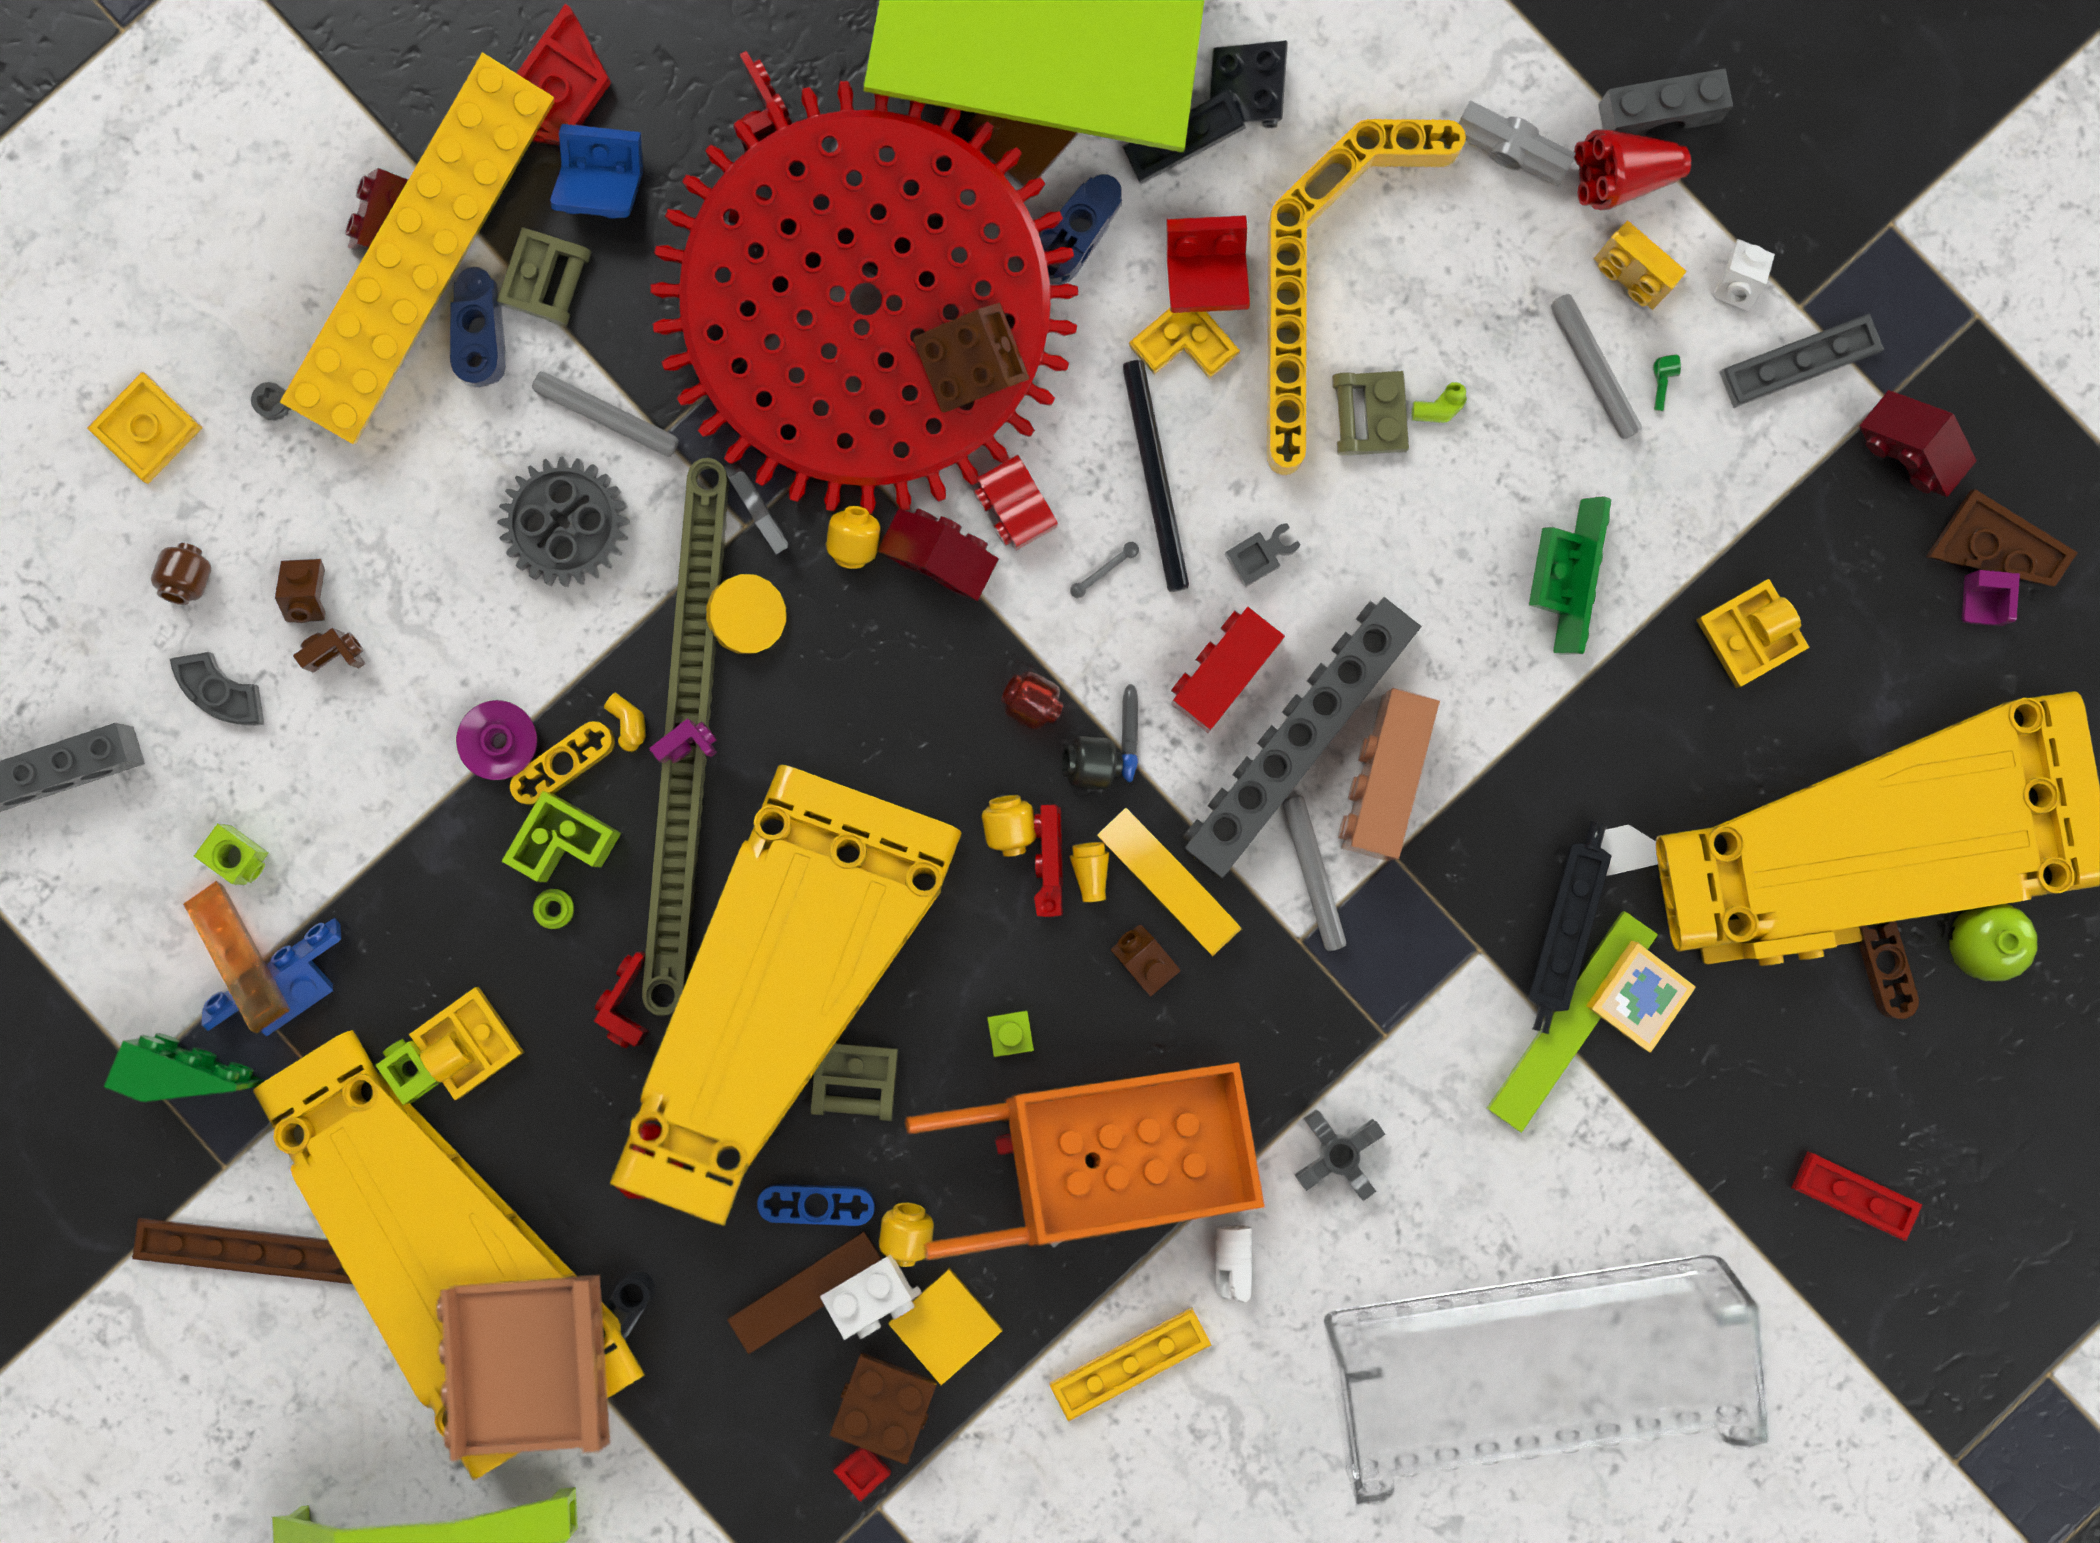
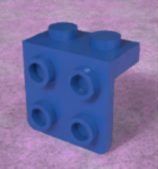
M562 124L559 131L562 167L550 198L551 208L568 214L582 213L601 215L607 218L628 217L643 175L641 132Z

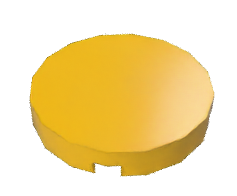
M740 574L724 580L712 591L706 605V621L710 631L713 632L722 647L737 654H754L771 647L780 638L786 624V606L781 593L770 581L758 575Z

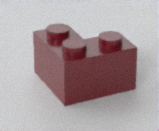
M1891 390L1885 393L1859 425L1867 440V448L1879 457L1885 458L1890 456L1899 460L1907 468L1911 476L1910 482L1912 485L1924 493L1932 491L1948 497L1977 461L1953 413Z
M919 508L916 509L915 513L898 509L877 550L902 567L926 575L952 592L976 601L979 600L999 560L998 557L986 550L987 542L967 533L966 537L960 533L962 526L943 516H940L938 520L932 514Z

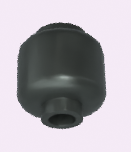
M1078 736L1070 745H1066L1063 749L1061 759L1062 775L1068 777L1070 784L1076 788L1103 790L1112 784L1115 776L1119 777L1121 775L1123 767L1122 754L1116 753L1115 746L1110 739Z

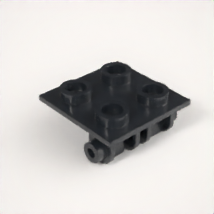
M1288 41L1214 47L1210 99L1228 90L1243 122L1262 121L1263 127L1276 128L1278 121L1283 119Z

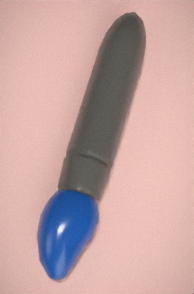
M1132 684L1127 685L1125 688L1122 703L1123 767L1121 773L1127 782L1133 781L1138 765L1136 755L1138 694Z

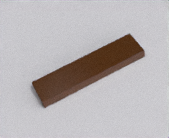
M864 1230L729 1317L727 1321L747 1353L750 1354L825 1306L820 1296L883 1258Z

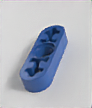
M773 1184L768 1186L759 1195L757 1208L762 1218L772 1223L859 1226L871 1219L876 1209V1202L872 1193L862 1187ZM774 1192L780 1193L781 1200L793 1201L795 1199L793 1192H800L801 1195L798 1200L800 1216L792 1215L794 1207L786 1206L780 1209L779 1214H774L773 1208L766 1206V1200L771 1199ZM819 1193L827 1199L828 1210L825 1214L813 1216L806 1210L805 1202L809 1195ZM834 1194H841L839 1203H850L855 1195L861 1196V1203L868 1204V1210H863L860 1217H854L853 1210L840 1209V1217H833L836 1206Z

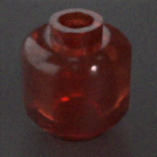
M1030 670L1021 675L1014 674L1007 683L1001 697V702L1005 704L1006 715L1033 730L1043 727L1047 722L1053 724L1063 708V703L1058 701L1060 696L1058 685Z

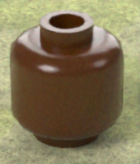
M179 543L178 547H166L159 553L151 575V582L157 589V595L160 598L174 604L187 605L189 601L197 600L204 594L211 574V564L202 556L200 548L188 543Z

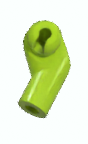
M1452 382L1446 386L1445 391L1434 402L1413 401L1411 420L1436 423L1449 422L1466 404L1467 391L1465 386L1458 382Z

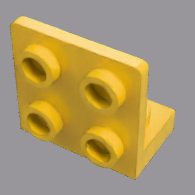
M1628 220L1610 237L1594 257L1603 275L1610 280H1618L1628 289V294L1632 300L1641 306H1648L1652 310L1673 290L1677 282L1687 272Z

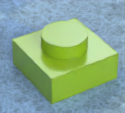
M1027 1010L988 1017L994 1057L1034 1051Z

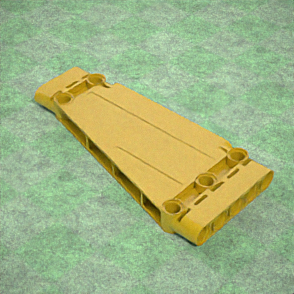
M2071 691L2009 701L1717 826L1657 836L1656 855L1669 931L1674 948L1679 952L1757 939L1759 941L1788 938L2031 900V897L2100 886V785L2086 709L2081 695L2078 692ZM2016 709L2023 715L2022 726L2015 722L2014 712ZM2031 787L2038 795V801L2035 806L2029 800V790ZM1718 834L1722 835L1727 841V850L1723 855L1719 854L1714 847V839ZM2046 867L2052 873V881L2049 885L2043 878V872ZM1732 914L1737 915L1741 921V929L1736 935L1732 934L1728 928V920Z
M779 765L777 767L763 805L755 815L754 827L749 840L743 842L645 1083L640 1100L642 1106L638 1115L632 1121L631 1133L611 1180V1185L724 1226L746 1170L939 896L962 834L959 829L786 765ZM777 819L784 824V828L776 835H768L762 830L765 822ZM850 846L857 849L860 855L854 862L845 863L837 857L838 852L843 847ZM920 874H928L935 880V885L930 890L922 891L914 886L913 880ZM648 1121H659L662 1124V1134L655 1141H644L640 1134L643 1125ZM633 1145L654 1153V1158L632 1150ZM727 1149H735L741 1156L738 1167L730 1171L721 1169L718 1165L720 1154ZM673 1160L695 1168L694 1172L674 1166L670 1162ZM711 1174L733 1182V1185L730 1187L709 1178V1175Z
M351 1030L331 1039L264 1081L253 1090V1093L274 1128L276 1146L281 1151L288 1153L294 1163L291 1165L290 1170L295 1183L416 1397L425 1407L433 1409L435 1413L434 1424L439 1434L444 1437V1429L448 1423V1410L442 1403L441 1390L444 1381H446L445 1364H442L439 1358V1345L443 1339V1322H439L437 1318V1301L441 1297V1290L454 1285L578 1276L410 1103L403 1105L382 1074L377 1072L354 1030ZM365 1082H368L373 1089V1095L368 1102L361 1094V1088ZM297 1125H300L304 1130V1139L301 1144L294 1137V1129ZM601 1301L602 1320L605 1330L604 1349L613 1343L618 1347L605 1355L608 1398L645 1374L621 1334L618 1318ZM520 1452L466 1455L460 1459L471 1479L475 1481Z

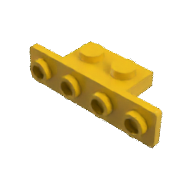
M1740 919L1728 920L1729 931L1734 935L1741 929ZM1858 926L1774 940L1759 941L1757 939L1700 948L1704 964L1740 959H1758L1759 966L1784 963L1783 955L1798 953L1799 960L1824 957L1823 949L1837 947L1836 945L1860 942L1863 938Z

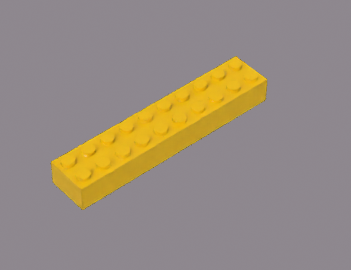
M482 52L281 398L280 403L352 444L357 443L554 104V97Z

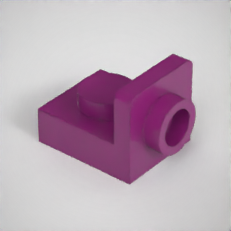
M687 718L649 749L658 761L666 763L668 760H671L674 764L692 751V747L689 744L694 740L707 756L712 757L717 751L711 744L717 739L702 721L696 725Z

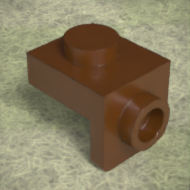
M321 559L281 561L275 600L286 622L306 623L325 620L326 612L320 601L325 567Z
M331 628L323 635L316 633L308 637L301 643L302 649L293 655L302 669L313 673L340 654L350 666L359 669L365 665L364 660L359 655L364 650L353 634L350 632L345 634L334 628Z
M1138 925L1133 930L1123 934L1118 943L1111 949L1113 954L1150 997L1181 971L1142 925Z

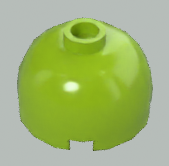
M2008 904L1964 910L1955 919L1952 926L1955 928L1952 933V940H1950V951L1954 961L1967 975L1983 981L2003 982L2019 976L2032 964L2037 953V933L2032 921L2021 910Z

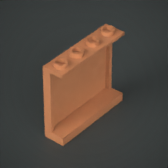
M600 1275L454 1285L441 1290V1297L437 1301V1318L439 1322H443V1339L439 1345L440 1362L445 1364L446 1381L442 1385L441 1398L443 1405L448 1410V1423L444 1429V1444L446 1449H450V1461H457L466 1455L582 1448L583 1453L599 1452L610 1444Z

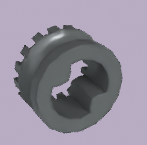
M272 382L258 385L251 396V404L255 412L265 419L273 421L282 420L285 415L287 416L289 414L288 411L291 409L282 403L273 404L272 411H265L262 407V401L269 398L270 392L279 393L281 400L286 390Z

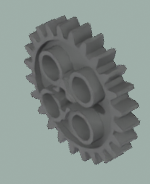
M559 457L557 468H554L547 459H544L542 472H538L531 465L528 466L531 478L525 480L520 476H516L515 479L520 486L519 490H505L513 499L512 503L499 505L502 510L509 514L508 518L497 520V524L509 529V532L499 537L500 540L504 543H513L506 551L507 556L510 558L521 556L516 567L523 571L531 566L529 577L537 580L544 572V583L552 586L557 576H559V581L564 587L569 586L571 576H574L579 584L584 585V573L589 572L598 579L600 575L597 566L602 564L611 569L613 566L607 556L610 553L620 556L622 554L620 549L615 546L616 540H628V536L619 531V527L630 524V520L618 514L628 508L624 501H614L620 495L621 490L617 486L607 488L611 478L606 473L596 479L598 468L594 464H591L584 472L583 462L578 458L575 459L571 468H569L568 462L564 457ZM562 486H571L572 496L565 503H556L555 494L557 490ZM585 496H589V501L579 507L582 499ZM590 513H600L601 521L599 526L594 530H584L583 522L585 517ZM535 514H543L544 525L542 528L535 532H529L527 524L530 517ZM562 515L571 523L567 529L561 527L557 521ZM548 538L546 545L543 548H539V543ZM563 541H571L573 545L571 555L566 559H557L555 553L557 546Z

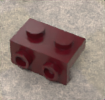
M380 168L370 172L368 176H362L356 192V198L361 199L357 214H351L345 232L346 236L350 237L348 248L368 250L408 179Z

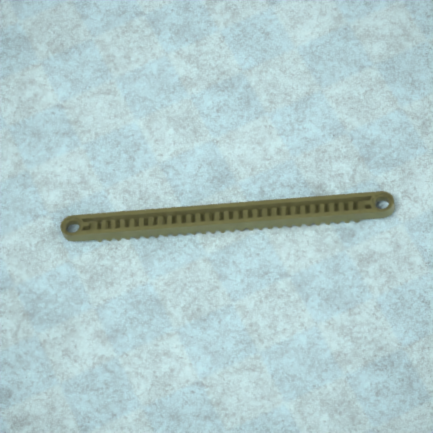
M712 458L697 460L689 468L687 474L665 735L687 718L696 725L702 721L709 729L717 638L710 631L707 624L706 605L712 591L721 584L723 576L722 563L724 561L729 478L726 470L720 462ZM714 469L719 474V482L716 487L709 490L699 487L697 479L701 471ZM695 740L689 744L692 747V751L674 764L671 760L662 763L642 990L645 1007L651 1013L659 1016L674 1013L687 982L688 960L691 951L690 941L692 939V913L695 904V879L699 857V832L703 810V785L705 781V766L707 764L706 754ZM660 984H668L674 990V1001L668 1007L657 1005L653 999L654 989Z

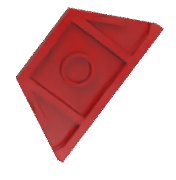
M564 4L516 73L554 97V104L532 142L560 145L559 131L561 125L581 126L611 84V80L577 17L567 4Z

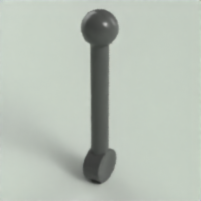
M1135 542L1126 543L1119 555L1082 583L1073 584L1070 588L1071 595L1074 598L1083 597L1088 587L1126 558L1136 557L1139 552L1138 545Z

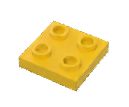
M1770 579L1761 582L1696 619L1736 688L1747 684L1810 648L1799 630L1801 621L1796 609L1786 598L1778 595Z
M479 987L473 988L409 1034L421 1051L419 1054L420 1059L427 1071L435 1080L444 1084L454 1100H458L524 1053Z

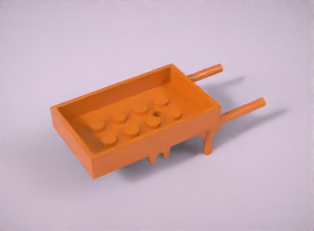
M1239 1063L1015 1095L1006 1099V1103L906 1117L905 1120L908 1134L999 1120L1003 1122L1009 1121L1026 1227L925 1243L924 1251L927 1260L1027 1243L1029 1246L1265 1207ZM1087 1154L1094 1159L1092 1169L1085 1163Z

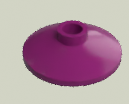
M492 700L475 706L464 716L457 730L456 746L461 761L472 773L489 780H504L519 774L531 762L537 747V733L533 721L519 706L507 701ZM499 734H503L506 737V745L501 749H497L494 746V738Z

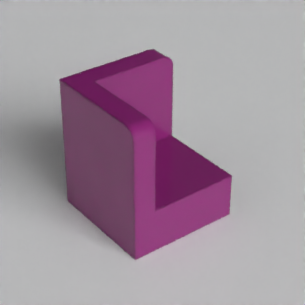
M1978 570L1965 575L1962 621L1964 623L2003 626L2015 622L2017 619L2020 574Z

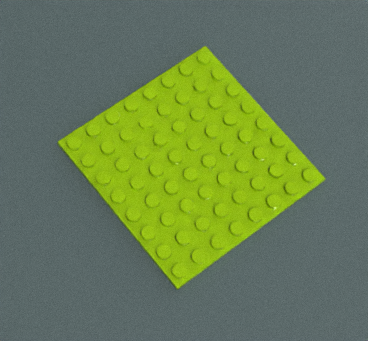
M880 0L863 91L1183 153L1186 143L1205 0Z

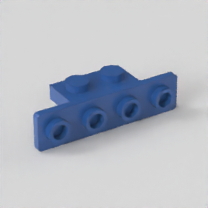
M333 918L326 924H316L305 934L304 939L292 947L285 946L272 956L271 961L259 970H249L241 976L237 985L225 993L221 991L211 996L205 1002L202 1009V1026L209 1031L241 1009L267 1037L333 991V983L312 960L341 940L340 923Z

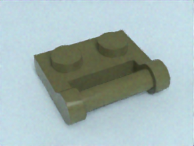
M522 227L497 302L501 306L546 319L560 326H567L570 318L568 309L583 264H588L592 251L583 246ZM558 255L568 257V261L553 306L543 304Z
M1404 371L1357 374L1345 372L1332 376L1333 389H1337L1340 427V441L1337 442L1338 455L1397 453L1409 450ZM1363 388L1366 440L1356 439L1353 389Z
M835 1043L814 1073L811 1114L824 1115V1112L879 1116V1120L892 1121L898 1049ZM827 1084L882 1089L881 1100L826 1095Z

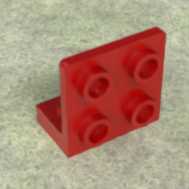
M746 50L739 55L749 80L765 110L752 111L743 116L741 120L751 127L754 136L761 141L776 132L775 126L768 118L766 103L774 100L782 108L786 122L789 125L793 123L788 116L790 114L779 93H775L770 83L771 79L761 60L758 59L753 62ZM739 139V141H740V143H741V145H742V147H743L744 152H747V151H748V148H747L746 145Z
M1246 215L1167 219L1166 257L1170 311L1172 313L1247 310L1250 308L1246 261Z

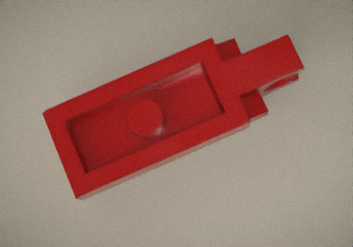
M1041 805V814H1035L1034 816L1036 838H1042V854H1036L1035 872L1036 878H1043V887L1034 896L1036 913L1040 917L1062 916L1061 808L1058 805Z

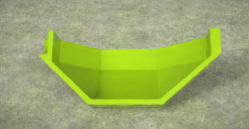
M576 1487L559 1488L551 1499L459 1520L340 1529L310 1522L309 1505L300 1506L289 1516L272 1517L273 1543H566L578 1529Z

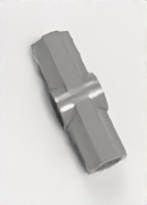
M1471 100L1458 122L1465 131V140L1490 152V157L1499 165L1512 170H1520L1522 168L1556 186H1559L1576 154L1539 135L1538 129L1527 120L1519 117L1505 118Z

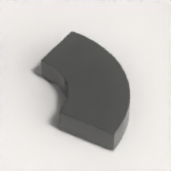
M738 461L724 467L729 480L775 554L788 548V542L774 517L771 518L772 514L740 462Z
M205 652L170 658L171 668L179 687L186 697L204 712L216 719L233 724L264 725L259 686L255 684H239L230 680L219 669L214 653Z

